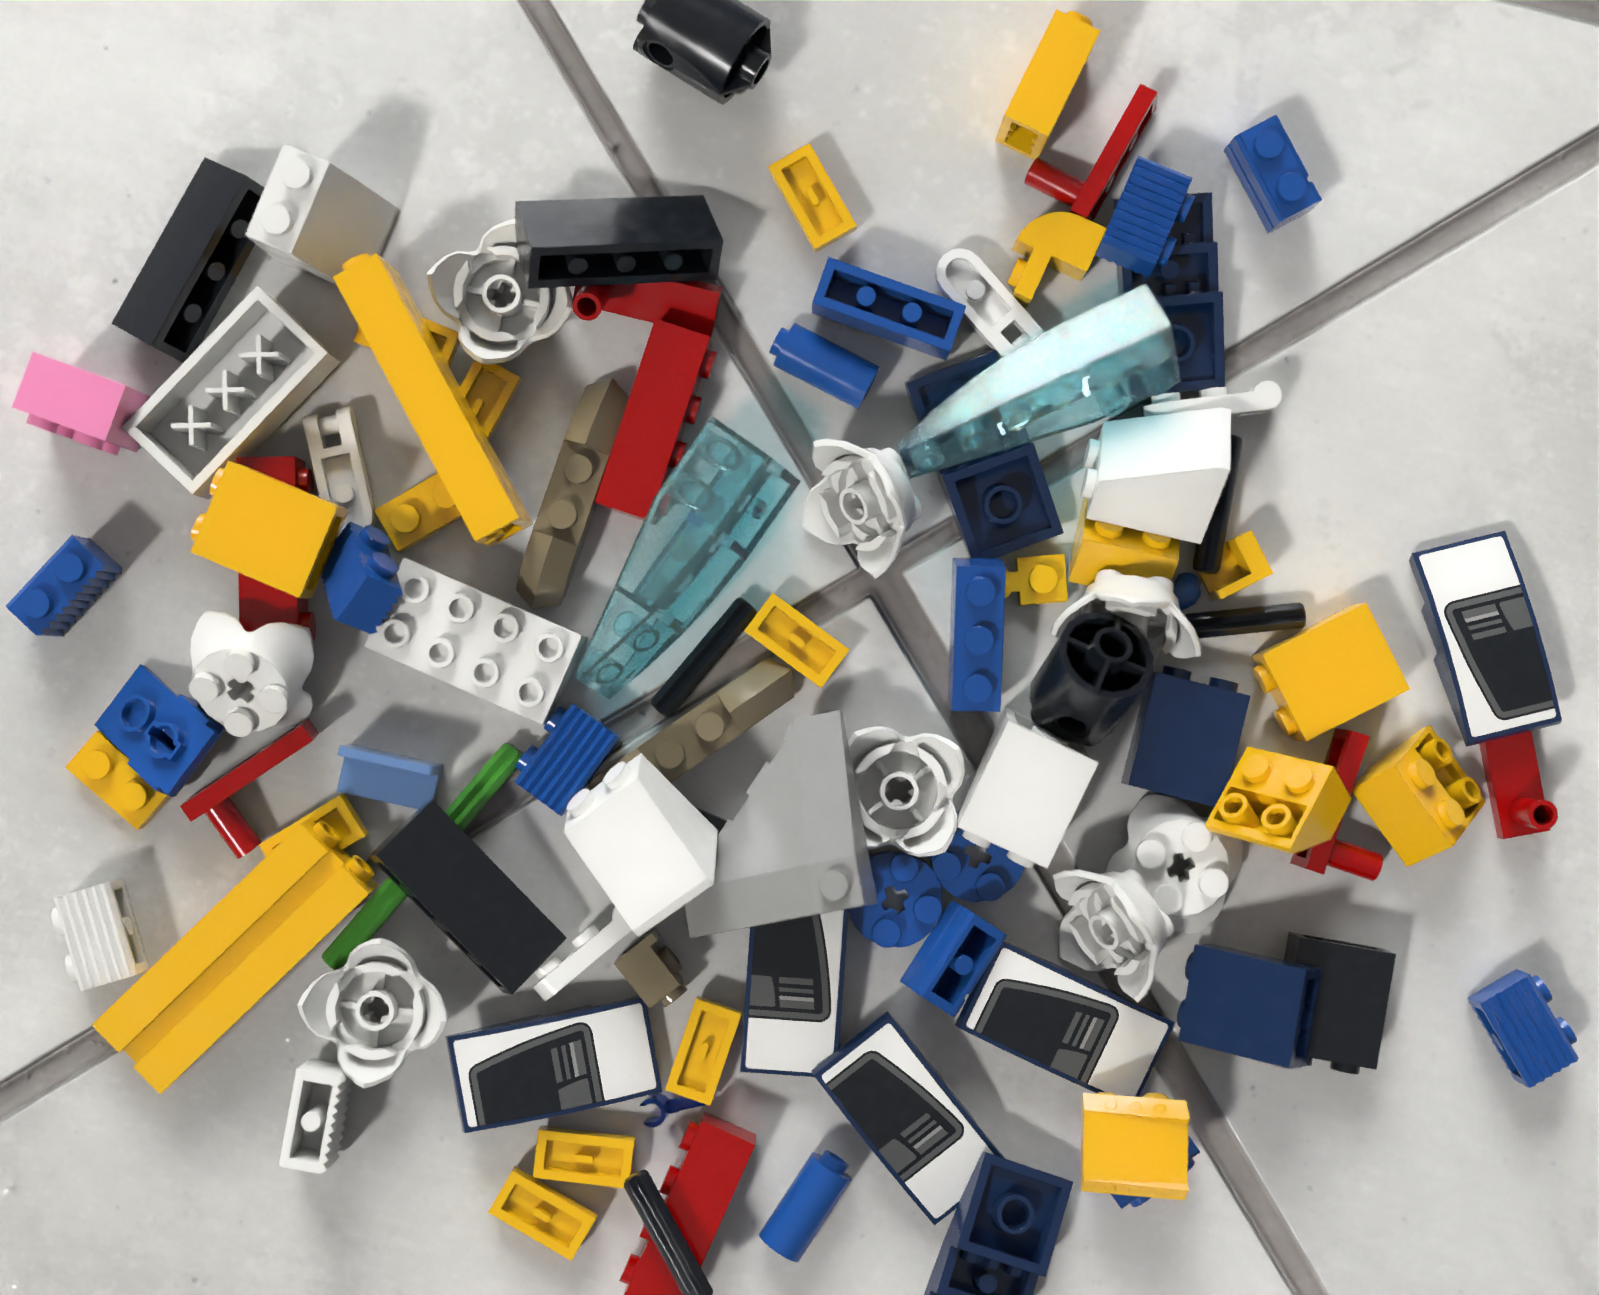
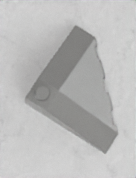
M842 710L794 719L783 735L786 737V740L771 763L765 762L746 791L749 796L734 819L729 818L718 834L714 884L684 905L690 938L878 904Z

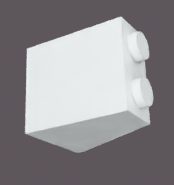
M283 144L245 236L276 261L337 285L333 276L344 271L342 266L349 259L364 253H368L370 256L375 253L380 255L399 209L332 163Z
M1220 407L1104 421L1098 440L1089 439L1083 461V467H1087L1083 478L1080 497L1088 498L1086 518L1201 544L1230 472L1231 409Z
M1004 707L957 816L958 828L964 830L962 836L984 848H989L991 843L1008 850L1006 856L1024 867L1032 869L1036 863L1048 869L1099 764L1092 747L1062 740L1048 730L1037 726L1031 718Z
M641 753L627 764L622 761L613 766L600 784L590 791L587 788L581 790L568 803L563 833L631 930L638 937L714 884L718 830Z

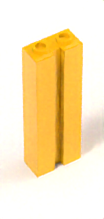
M364 253L349 259L342 266L344 271L333 276V279L474 541L481 544L485 543V545L492 547L533 525V521L398 271L377 253L372 256Z
M309 818L300 823L92 1024L118 1053L123 1050L136 1063L133 1068L159 1094H162L379 886L372 879L375 876L372 868L357 855L351 857L345 850H340L336 846L341 839L337 832L326 822L320 820L317 823Z

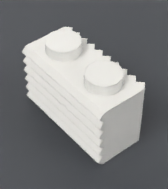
M123 878L54 898L56 908L52 909V923L56 932L60 936H65L70 953L65 957L66 971L73 982L79 983L81 991L149 970L144 945L141 943V936L138 933L136 918L133 915V908L130 906V899Z
M308 1059L306 1063L296 1068L279 1166L322 1174L340 1157L337 1152L342 1148L339 1142L343 1139L341 1132L345 1127L342 1123L347 1119L344 1113L348 1110L345 1104L350 1101L347 1095L352 1091L349 1085L353 1081L343 1073L338 1063Z

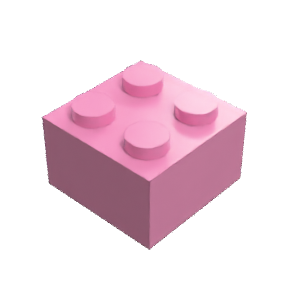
M32 352L12 407L29 413L26 423L118 455L120 447L137 452L140 444L122 426L151 396L121 383Z

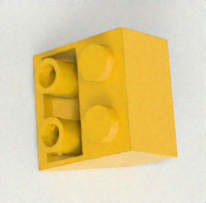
M1083 498L1071 550L1069 582L1089 586L1095 582L1096 574L1105 569L1115 570L1123 575H1136L1144 578L1161 576L1172 580L1179 562L1180 539L1087 519L1088 498Z
M1431 725L1422 728L1368 767L1352 789L1355 797L1406 867L1453 847L1486 803L1481 796L1477 783L1465 774L1453 757L1448 743L1436 734Z
M1247 746L1205 823V827L1211 832L1294 854L1330 840L1352 798L1334 766Z

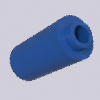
M796 323L793 324L790 331L783 327L780 329L769 351L770 354L776 356L773 364L776 368L858 410L880 369V366Z
M825 1150L822 1155L812 1152L760 1231L759 1236L762 1241L784 1258L793 1262H799L852 1181V1178L846 1173L849 1165L829 1150Z

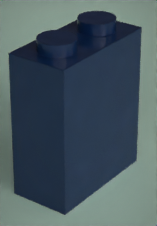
M1164 665L1162 673L1153 672L1144 688L1121 783L1215 807L1231 777L1251 696L1238 693V683L1210 677L1209 684L1206 685L1190 681L1191 671Z
M1195 944L1194 952L1189 955L1185 967V976L1189 980L1186 999L1181 1002L1177 1013V1024L1180 1027L1179 1041L1287 1069L1307 1066L1323 969L1215 944Z

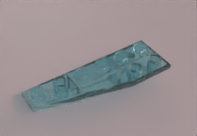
M1144 284L1067 320L1018 347L968 381L929 413L896 445L909 479L1092 424L1107 416L1118 415L1127 407L1150 396L1163 394L1171 386L1181 382L1172 325L1148 286Z
M710 416L655 495L574 677L610 699L647 669L716 599L747 560L801 481L772 457L719 420Z

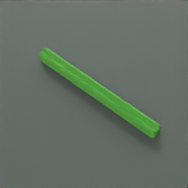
M511 743L502 744L446 809L445 813L463 831L517 769L515 766L523 755L522 752ZM388 877L322 954L323 961L333 970L343 967L347 963L349 954L358 945L369 941L407 895Z

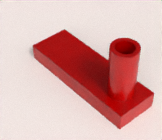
M1139 85L1086 181L1037 157L1032 163L1024 183L1070 206V213L1093 222L1153 116L1157 106L1158 92L1145 85Z
M702 281L575 286L572 307L576 316L586 321L594 320L600 315L601 311H606L654 323L656 318L711 337L715 328L723 286Z
M307 718L190 796L180 805V808L191 822L205 814L236 858L243 857L261 844L262 841L229 796L312 742L319 732L310 719Z
M1335 728L1323 764L1334 766L1349 795H1351L1370 736L1352 730ZM1341 819L1330 840L1294 853L1290 862L1323 875L1326 867L1329 866L1374 881L1382 869L1383 856L1372 850L1337 839L1336 837L1342 822Z
M1532 731L1480 743L1479 746L1497 838L1508 839L1550 831V828L1557 822L1558 811L1553 803L1544 799Z

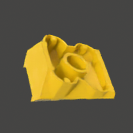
M1114 1092L1083 1093L1081 1191L1185 1201L1189 1191L1187 1182L1188 1123L1190 1118L1187 1101L1172 1100L1163 1093H1147L1142 1097L1119 1096Z

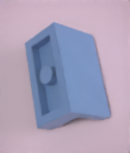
M354 744L339 746L338 755L343 756L344 760L337 792L414 809H420L431 800L436 802L444 764Z

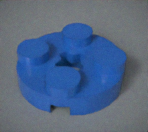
M957 824L956 832L946 852L930 856L932 870L941 885L957 898L969 902L995 901L999 899L1004 893L1015 886L1022 875L1024 866L1009 859L1006 856L1008 850L993 843L990 844L989 848L985 849L990 854V859L987 863L980 861L977 867L969 866L970 856L964 853L967 845L976 846V844L962 836L964 830L958 828Z
M883 851L870 856L878 904L849 909V915L854 926L865 938L884 948H901L919 942L932 931L942 914L943 894L937 876L925 861L904 852ZM893 886L897 892L903 889L906 890L908 897L903 900L904 909L896 912L893 907L885 909L881 905V902L887 898L884 891L886 888Z

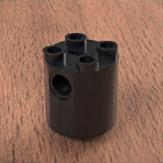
M645 0L638 13L637 22L642 24L643 28L635 39L633 50L722 105L728 102L737 91L745 88L754 89L763 78L772 57L771 21L738 0Z
M1101 611L1083 613L1068 622L1031 682L1029 699L1032 705L1030 715L1033 722L1062 740L1089 747L1099 744L1103 738L1114 731L1146 687L1153 674L1154 655L1146 637L1134 624L1119 615Z

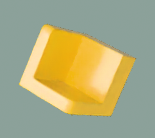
M1252 530L1225 541L1220 570L1216 574L1197 572L1211 601L1221 600L1273 574Z

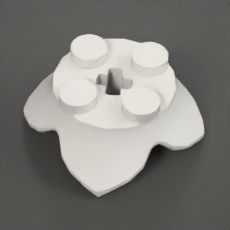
M515 219L493 226L483 235L480 245L475 251H456L446 255L427 273L428 286L433 301L444 315L457 324L459 328L458 339L463 350L475 361L483 365L507 362L521 355L530 344L546 339L558 332L573 310V300L569 287L527 288L518 256ZM505 287H511L510 292L515 297L514 301L507 303L505 308H499L497 301L493 300L494 294H502Z
M816 440L813 442L812 459L815 467L823 472L821 475L825 477L811 489L806 499L801 528L830 544L837 546L851 543L857 544L858 546L855 550H858L857 559L861 567L876 579L884 574L896 559L904 534L910 529L912 522L920 518L922 514L921 503L913 494L910 481L902 470L901 459L895 450L885 448L880 451L873 447L860 448L840 440Z
M1110 569L1101 570L1096 574L1095 582L1087 587L1079 601L1075 602L1060 615L1050 635L1059 638L1071 620L1083 613L1101 611L1119 615L1134 624L1148 640L1154 655V663L1162 649L1165 654L1169 652L1174 657L1181 659L1199 657L1202 653L1201 643L1196 631L1183 615L1179 607L1178 598L1173 593L1174 584L1171 580L1161 576L1144 578L1136 575H1123L1118 571Z
M205 611L197 622L191 638L190 652L193 675L189 684V691L207 715L223 725L228 733L236 737H245L251 731L281 728L306 720L313 707L312 696L303 690V683L311 672L314 661V648L310 628L277 622L267 623L255 631L248 632L244 630L237 618L227 613Z
M882 726L855 731L849 738L848 745L868 849H877L891 844L906 854L918 857L935 856L945 853L957 829V813L953 804V796L962 785L965 773L960 747L937 734L922 733L915 736H904L892 728ZM896 778L899 782L908 779L911 782L912 787L907 790L911 796L907 801L902 803L899 798H894L890 801L886 797L885 792L890 790L887 783L891 779Z
M1158 794L1145 795L1130 813L1127 823L1128 842L1126 846L1113 854L1107 863L1105 873L1110 871L1122 873L1127 869L1135 870L1143 878L1146 891L1155 900L1160 911L1170 918L1174 932L1199 933L1211 924L1219 915L1224 905L1225 893L1231 882L1236 878L1242 864V840L1208 831L1205 823L1209 817H1200L1186 803L1174 797ZM1175 854H1179L1181 859L1188 860V867L1184 869V875L1180 878L1173 873L1170 875L1167 873V868L1173 865L1172 856Z
M1127 869L1122 873L1116 871L1093 873L1084 870H1063L1054 873L1052 876L1057 893L1061 898L1069 901V906L1073 905L1070 911L1062 918L1059 928V959L1083 970L1093 972L1116 968L1114 975H1118L1119 986L1123 992L1138 1003L1148 993L1155 978L1158 956L1165 947L1166 939L1174 932L1170 918L1160 911L1155 900L1146 891L1143 878L1133 869Z
M384 938L371 939L358 945L349 954L347 963L343 967L326 972L315 979L303 993L297 1004L300 1015L308 1029L318 1037L332 1040L336 1044L337 1061L343 1073L363 1089L375 1086L391 1078L402 1068L412 1051L425 1049L435 1043L444 1031L448 1021L443 998L435 985L423 977L414 959L405 949ZM378 997L383 999L384 1004H387L389 1007V1012L384 1014L381 1020L374 1017L375 1011H369L368 1003H372Z

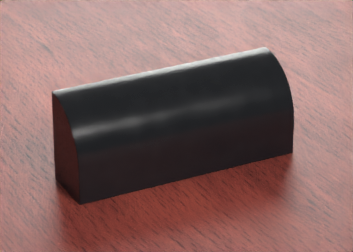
M204 157L111 324L184 363L200 345L255 246V243L245 234L265 188L248 176Z
M704 195L515 201L517 250L528 289L717 280L723 238Z
M434 800L429 801L412 814L368 856L502 993L513 995L567 939Z

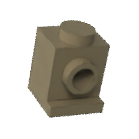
M656 928L652 929L618 956L614 962L615 966L649 1009L658 1002L667 1007L687 991V987L682 982L683 977L679 974V971L683 969V965L667 945L661 949L657 946L655 942L658 941L661 934Z

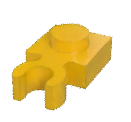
M1064 554L1015 558L1016 572H1009L1006 569L1005 598L1010 593L1018 592L1019 606L1068 602Z

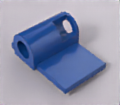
M141 664L94 724L130 759L127 764L155 791L171 797L178 795L226 731L223 725L209 717V715H206L207 713L198 701L181 694L178 696L151 670Z

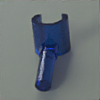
M661 1093L649 1095L640 1104V1106L655 1104L661 1111V1116H653L643 1122L647 1127L660 1126L672 1113L706 1105L686 1097L668 1099Z

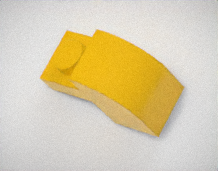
M1052 212L1032 220L1021 231L1012 248L1013 251L1028 257L1027 261L1018 258L1007 281L1008 285L1015 287L1012 293L1014 298L1022 307L1027 308L1047 266L1081 281L1093 260L1107 228L1069 212Z

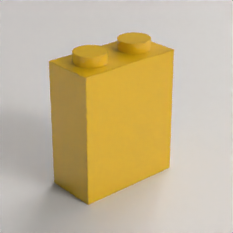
M1056 9L1004 114L995 139L996 142L1033 160L1040 157L1101 31L1092 27L1093 23L1089 18L1075 11L1064 13Z
M228 461L225 469L220 468L213 477L209 490L213 498L206 514H200L193 525L191 540L194 543L190 552L298 598L312 599L349 509L242 464Z
M1367 603L1353 604L1252 655L1257 665L1252 668V672L1259 687L1265 694L1271 692L1279 708L1274 711L1279 727L1287 737L1292 735L1296 741L1307 742L1410 690Z

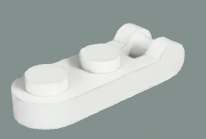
M960 248L953 249L942 256L935 273L937 286L947 299L966 305L963 317L992 350H996L999 360L1010 372L1014 373L1024 364L1023 358L1033 349L1039 351L1050 342L1044 330L976 254L970 250ZM1014 324L1020 330L1021 335L1010 344L1002 333Z
M1263 381L1246 393L1228 394L1227 387H1215L1198 391L1199 398L1181 400L1179 392L1163 393L1151 396L1152 404L1143 407V414L1146 417L1222 407L1231 409V419L1259 416L1275 408L1280 403L1282 392L1276 383Z
M351 406L336 409V414L326 417H320L318 413L304 416L303 426L319 497L349 509L338 537L349 522L362 527L367 525L375 527V507L353 408ZM340 433L342 445L327 448L326 436Z
M617 908L613 909L612 920L603 928L598 930L592 924L571 942L576 950L567 958L561 961L555 955L534 972L539 981L533 988L544 1001L550 999L632 931Z

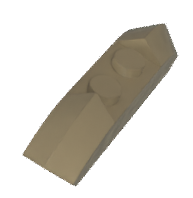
M613 378L586 386L566 432L525 551L516 585V591L531 609L561 605L570 585L597 507L595 499L629 399Z
M766 658L589 781V791L603 781L605 775L613 766L622 761L627 764L640 753L672 783L794 698L792 670Z

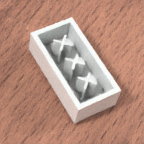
M256 286L122 428L191 494L209 500L212 497L209 493L210 485L216 472L220 468L225 469L228 461L236 463V457H250L336 368L340 361L272 296Z
M403 557L396 573L403 596L397 597L398 603L391 605L393 610L386 612L388 618L381 619L382 625L376 627V633L369 634L364 647L541 725H546L559 704L588 637L430 567Z

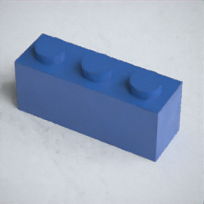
M831 257L827 259L812 301V313L945 361L951 351L966 305Z
M952 558L948 701L952 711L1000 712L1006 581V566L1001 559Z

